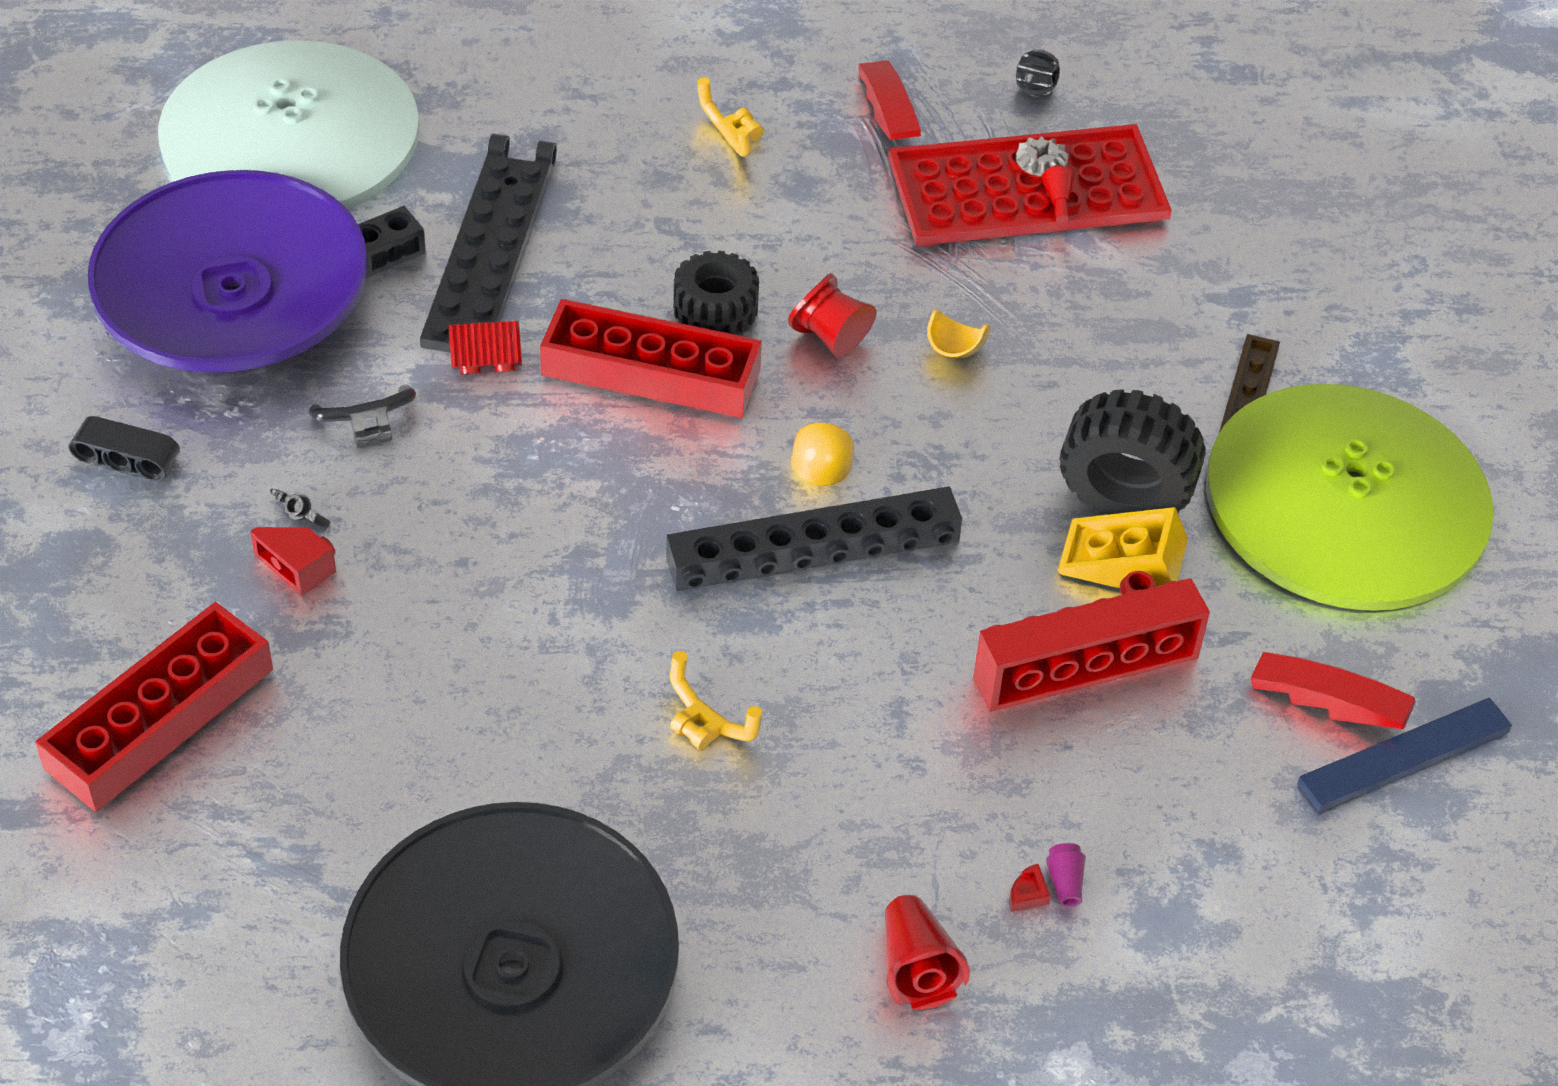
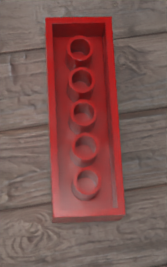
M561 298L540 345L541 375L743 418L761 370L762 340Z
M1192 578L1177 582L1169 581L1163 585L1144 590H1133L1128 594L1108 599L1101 598L1092 603L1076 607H1065L1059 611L1040 616H1029L1023 620L1004 625H993L987 629L980 630L973 678L989 712L1195 660L1199 658L1210 610Z
M215 601L37 739L35 743L43 770L94 812H98L273 671L269 641Z

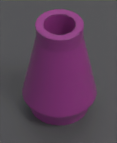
M1062 843L1052 846L1049 849V856L1046 858V863L1058 896V904L1061 906H1076L1083 901L1082 887L1086 856L1081 853V847L1074 843Z

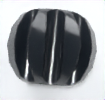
M1042 49L1026 52L1021 57L1016 70L1018 87L1031 96L1050 94L1059 80L1060 65L1058 59L1053 54Z

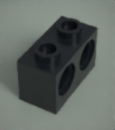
M405 205L358 224L365 241L368 261L367 278L426 253L424 228Z

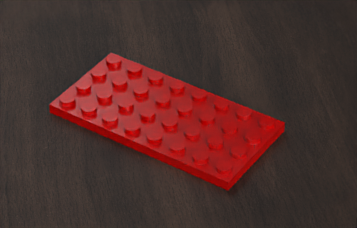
M1137 124L889 148L888 159L916 246L1170 220L1172 209ZM1042 136L1044 140L1048 141L1055 139L1056 144L1064 145L1065 152L1068 153L1066 167L1074 172V178L1067 204L1069 220L1065 223L1056 222L1054 205L1050 200L1041 176L1032 175L1024 171L1016 161L1019 144L1026 143L1028 138L1039 140ZM1042 153L1041 155H1037V159H1038L1040 156L1042 157L1045 153Z

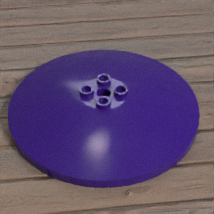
M225 170L194 175L171 182L143 195L121 211L107 225L93 248L88 267V288L99 321L117 342L131 352L157 364L180 370L209 373L235 372L268 366L291 358L318 344L334 332L351 314L361 297L367 278L368 261L364 237L355 218L343 204L323 189L306 181L279 173L257 170ZM229 286H239V288L234 290L225 289Z

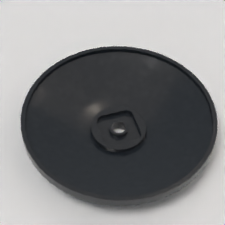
M504 802L471 807L434 820L407 836L382 857L358 889L344 923L340 944L342 987L349 1013L358 1032L378 1059L398 1077L412 1086H595L625 1065L645 1045L656 1030L673 994L679 961L678 925L674 907L664 883L648 859L620 833L594 818L563 807L531 802ZM508 960L521 961L524 966L516 973H506L501 969L503 963Z

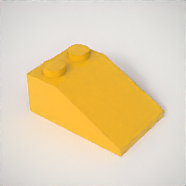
M1175 507L1074 518L1070 525L1058 571L1061 575L1120 588L1122 579L1133 571H1144L1150 574L1156 586L1163 585L1169 581L1177 582L1188 537Z

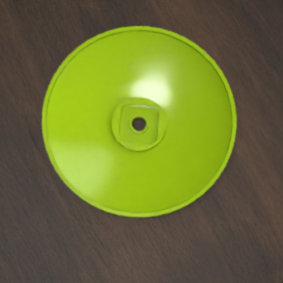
M1309 384L1288 387L1257 398L1235 413L1223 426L1212 447L1206 470V491L1211 513L1221 533L1238 555L1252 568L1282 588L1310 600L1335 607L1371 611L1395 610L1422 604L1444 595L1460 584L1475 568L1486 548L1492 531L1493 501L1490 488L1480 465L1463 442L1441 422L1419 408L1396 397L1361 387L1341 384ZM1347 472H1357L1363 477H1352Z

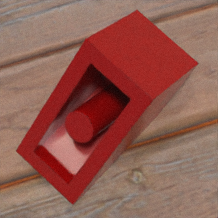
M255 527L250 531L254 555L301 596L336 572L334 559L336 551L334 546L326 537H319L310 528Z

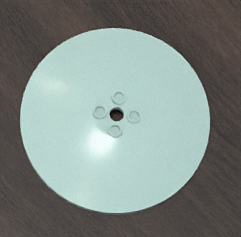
M287 40L238 49L198 68L185 78L168 98L159 119L158 136L164 164L175 181L194 175L225 170L273 172L311 183L335 197L348 209L384 190L403 172L412 159L417 146L419 118L416 102L407 84L396 72L378 59L364 52L338 44L320 41Z

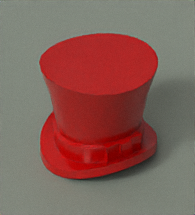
M829 273L795 306L788 317V324L792 329L800 333L814 332L828 347L834 357L839 359L855 349L868 334L876 318V308L871 304L842 293L837 286L836 276Z

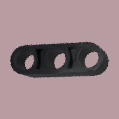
M97 416L86 417L68 445V449L73 457L83 463L151 481H161L180 453L178 443L166 434Z

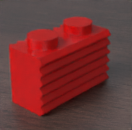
M519 321L449 325L451 365L453 369L460 370V375L480 374V367L494 366L496 373L516 371L515 365L522 364Z

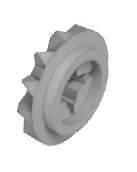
M1041 136L1039 140L1028 138L1026 143H1020L1016 154V161L1024 171L1032 175L1042 176L1044 171L1054 165L1066 167L1068 153L1065 152L1064 145L1056 144L1055 139L1048 141L1044 140ZM1042 153H1045L1042 157L1040 156V157L1037 159V155H1041Z

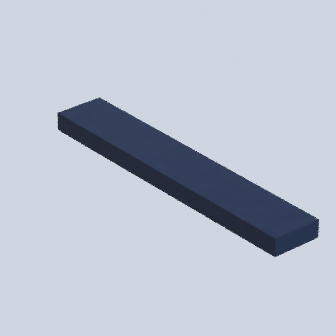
M1489 697L1301 775L1297 785L1318 813H1321L1508 734L1512 724Z

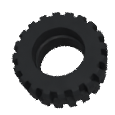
M1124 389L1113 390L1109 395L1106 392L1100 393L1081 404L1072 418L1059 457L1061 474L1066 479L1065 482L1071 492H1076L1078 499L1082 503L1092 505L1093 510L1100 514H1119L1175 507L1177 513H1179L1180 510L1190 503L1191 497L1194 495L1206 455V447L1203 443L1204 438L1199 428H1195L1196 424L1188 414L1183 415L1181 413L1182 410L1173 402L1168 404L1163 401V397L1155 394L1152 397L1144 395V391L1132 390L1131 393L1124 392ZM1122 453L1133 455L1142 460L1130 458L1128 456L1123 455Z

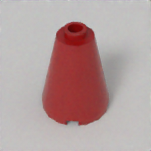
M901 895L892 900L885 909L887 987L895 1003L901 1005L900 1001L909 1003L914 1010L936 1008L952 1001L957 996L956 989L962 982L966 986L969 981L970 968L966 957L920 897Z

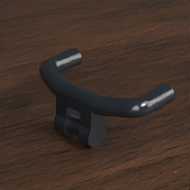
M405 384L400 386L398 393L349 407L322 408L315 404L309 408V415L317 422L351 421L355 444L357 448L367 446L368 442L381 440V442L392 440L387 412L412 402L416 397V391ZM375 417L377 426L365 428L363 419Z

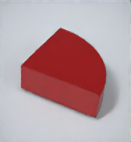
M1039 864L1025 868L1013 883L1009 897L1011 912L1050 903L1051 895Z

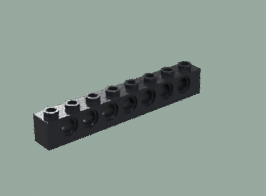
M948 486L667 534L666 559L676 591L699 589L704 586L734 583L739 580L756 577H769L779 573L796 570L803 571L813 567L842 564L865 558H877L882 555L911 552L916 549L946 546L960 541L963 518L952 490Z

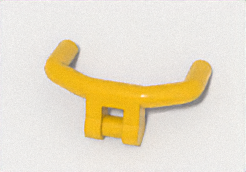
M699 78L697 84L699 100L703 110L732 148L742 157L749 156L752 151L751 141L760 139L764 134V128L758 121L753 120L754 117L747 108H740L735 113L724 117L712 100L709 78Z
M684 651L674 652L672 655L670 680L674 690L687 709L679 712L674 717L670 728L680 736L685 735L691 739L690 743L700 751L707 748L720 735L747 742L756 739L760 732L762 709L757 706L749 707L745 725L728 721L699 699L685 678L687 654ZM700 722L704 726L699 727L696 723Z

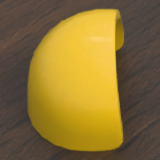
M935 309L928 323L927 336L932 348L939 354L951 358H966L974 355L984 346L989 337L991 327L988 324H984L981 329L969 327L950 319L940 310Z
M818 422L804 426L795 437L792 454L793 470L798 477L809 484L828 486L841 482L850 473L853 464L855 447L852 437L844 429L829 423Z

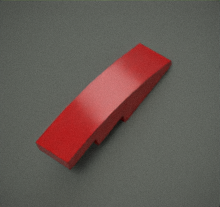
M889 60L858 63L859 76L866 84V96L874 106V119L887 137L893 140L921 136V129L906 89Z
M1269 652L1262 653L1251 676L1253 689L1289 693L1292 704L1328 709L1330 720L1404 730L1416 703L1414 696L1368 677L1315 661Z

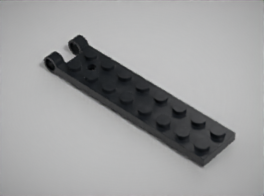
M491 134L486 159L420 336L421 348L451 353L449 325L501 321L552 168H554L556 162L557 143L539 140L535 161L508 158L510 137L508 135Z

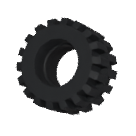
M704 251L703 255L694 254L690 256V261L684 260L680 264V268L676 269L673 308L675 318H678V323L736 335L737 332L744 333L747 331L748 326H752L755 322V316L758 314L759 276H757L755 267L750 266L748 260L745 258L739 259V255L734 253L730 255L725 254V251H718V253Z

